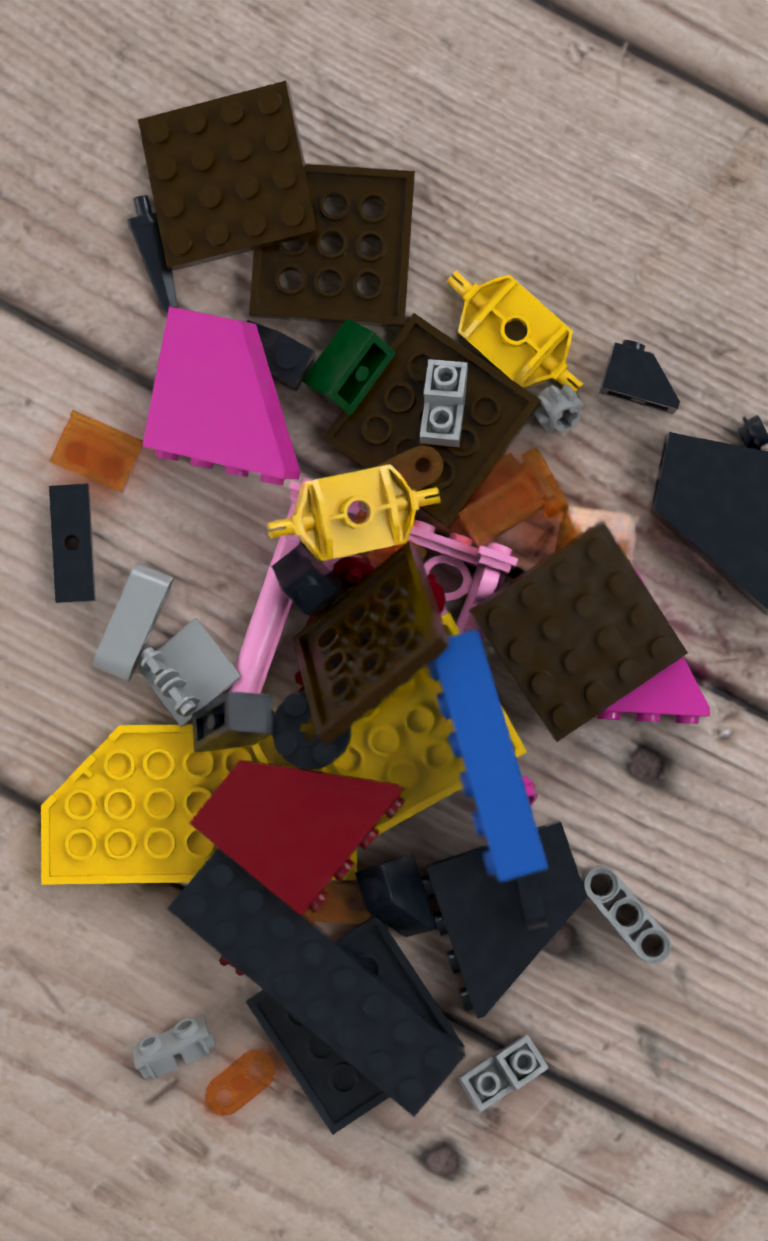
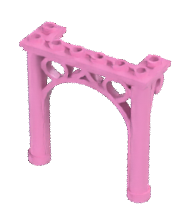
M302 477L300 483L291 480L289 491L292 503L286 519L293 515L301 483L312 481L311 479ZM360 501L352 502L347 510L348 518L355 524L362 523L367 517V510L360 508L362 504ZM414 520L407 542L409 541L415 547L439 555L432 557L424 564L427 576L431 568L438 564L454 567L461 573L463 579L461 587L455 592L445 593L446 602L458 600L463 595H466L456 625L461 634L477 629L482 642H484L485 634L469 610L503 587L506 576L515 568L518 558L510 556L512 549L490 542L487 547L480 545L478 549L471 546L473 540L468 537L451 533L449 538L434 533L435 526ZM297 535L281 536L278 540L235 664L236 670L242 677L229 687L226 692L262 693L290 609L294 603L282 591L272 565L302 543ZM405 543L368 551V556H358L360 553L325 560L323 564L332 571L334 564L341 558L350 556L357 558L368 557L371 562L370 564L376 568L386 560L383 558H388ZM465 564L476 567L473 578H471L469 569ZM445 606L443 612L440 614L441 617L448 613Z

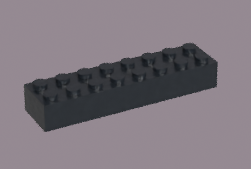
M220 848L212 854L167 908L413 1117L419 1113L466 1056L464 1048L310 918L305 914L299 915Z

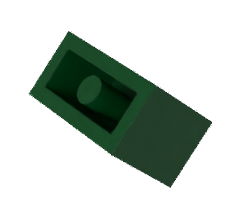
M347 318L302 382L322 400L351 416L396 352L374 331Z

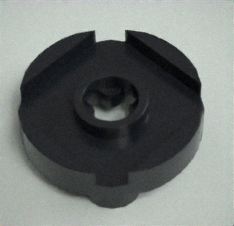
M303 690L290 694L275 711V725L272 738L275 749L287 762L302 769L317 770L333 764L346 752L352 737V726L346 733L339 735L328 745L316 735H314L312 741L305 740L306 733L301 731V726L303 723L308 724L312 716L306 691Z

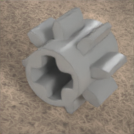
M566 384L561 390L558 387H554V385H550V387L544 389L537 396L541 399V404L533 415L547 433L550 434L555 428L565 433L575 427L580 421L579 409L584 407V404L569 385Z

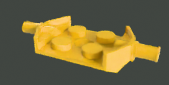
M457 270L452 274V277H449L446 284H449L462 296V300L465 301L457 336H462L503 374L525 389L551 380L557 381L563 387L566 384L569 385L575 393L583 386L584 383L567 370L566 359L573 331L510 274L494 278L479 286L476 283L472 285ZM511 321H520L525 325L527 335L519 341L509 339L504 331L506 324Z
M391 464L302 482L293 515L288 519L267 522V529L283 527V529L271 531L268 534L270 539L290 534L297 535L317 561H325L407 543L413 528L415 510H419V507L439 504L440 496L424 498L425 496L439 494L437 487L421 491L411 490L404 478ZM354 501L362 502L367 509V517L360 524L353 523L347 515L348 507Z

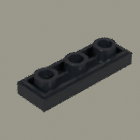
M85 483L49 486L55 603L96 601L90 485ZM77 537L80 542L79 547L74 551L68 550V540Z

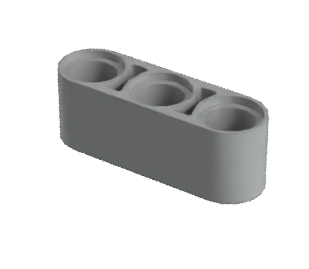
M136 563L97 649L92 667L127 682L130 681L141 659L139 656L147 645L173 584V577L143 564Z
M602 865L588 868L581 879L586 896L637 956L651 964L664 961L671 951V940L666 932L614 871ZM598 873H606L610 878V887L603 894H594L590 888L592 877ZM622 904H632L636 911L634 920L629 924H619L616 919L617 909ZM649 934H657L661 939L660 949L652 955L644 954L641 947L642 940Z

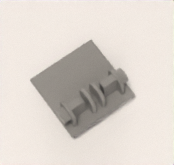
M197 618L193 619L157 651H154L152 647L145 649L139 656L142 660L141 665L137 667L181 727H184L193 719L192 714L219 697L242 677Z

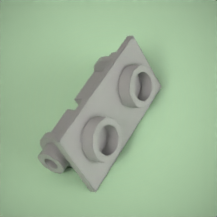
M203 1014L196 1018L184 1019L177 1023L173 1029L160 1035L145 1037L138 1045L132 1047L136 1069L140 1070L144 1079L151 1077L155 1080L179 1068L174 1055L180 1053L185 1063L188 1064L211 1054V1049L216 1047L217 1044L212 1033H208L206 1019Z

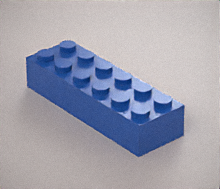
M475 629L448 637L451 646L438 659L431 661L428 664V668L434 681L440 680L444 692L437 694L443 718L445 717L446 720L452 719L455 732L448 733L454 756L457 759L463 757L467 771L461 772L460 777L466 797L474 796L478 811L471 812L477 835L480 837L486 835L490 850L483 852V857L489 876L497 875L499 882L547 869L549 868L481 636L478 630Z

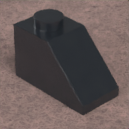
M247 320L248 323H253L257 326L272 378L297 392L303 378L316 359L315 351L280 331Z
M623 340L622 344L615 342L610 352L599 393L674 414L678 410L680 400L654 354L644 351L646 346L639 342Z
M303 542L272 565L282 591L305 615L318 617L348 592V589L321 561H317Z
M227 691L192 714L194 752L255 745L272 735L275 725V713L271 708V695Z
M413 853L355 872L367 911L406 938L438 929Z

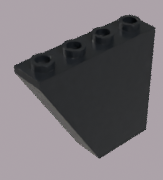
M669 432L664 439L650 513L762 613L768 615V452Z
M559 820L537 827L549 867L537 871L547 927L527 931L516 878L499 882L497 875L489 876L483 857V852L490 850L488 844L425 865L428 874L421 876L428 899L433 897L437 899L441 912L433 915L440 935L448 934L453 949L446 951L453 974L461 972L466 987L459 989L466 1012L474 1009L477 1019L486 1016L587 898L562 822Z

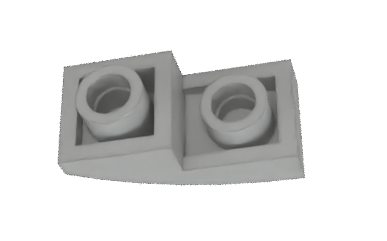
M428 360L420 444L460 447L468 372L467 362Z
M526 1034L457 1077V1080L477 1112H482L512 1090L520 1089L549 1067L529 1035Z

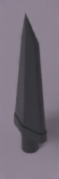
M142 195L133 198L137 217L127 219V223L137 244L159 304L168 314L169 306L178 308L173 271L167 268L157 214L152 212L148 195Z

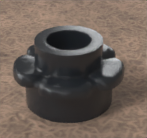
M758 415L749 419L744 416L742 418L744 425L738 428L740 437L745 447H754L757 450H761V447L768 444V433Z

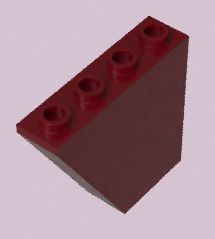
M240 760L189 824L302 916L308 909L315 913L330 895L324 890L333 878L340 882L355 864L349 859L359 846L364 850L370 846L380 833L375 826L381 818L386 815L391 819L405 802L400 796L405 788L398 783Z

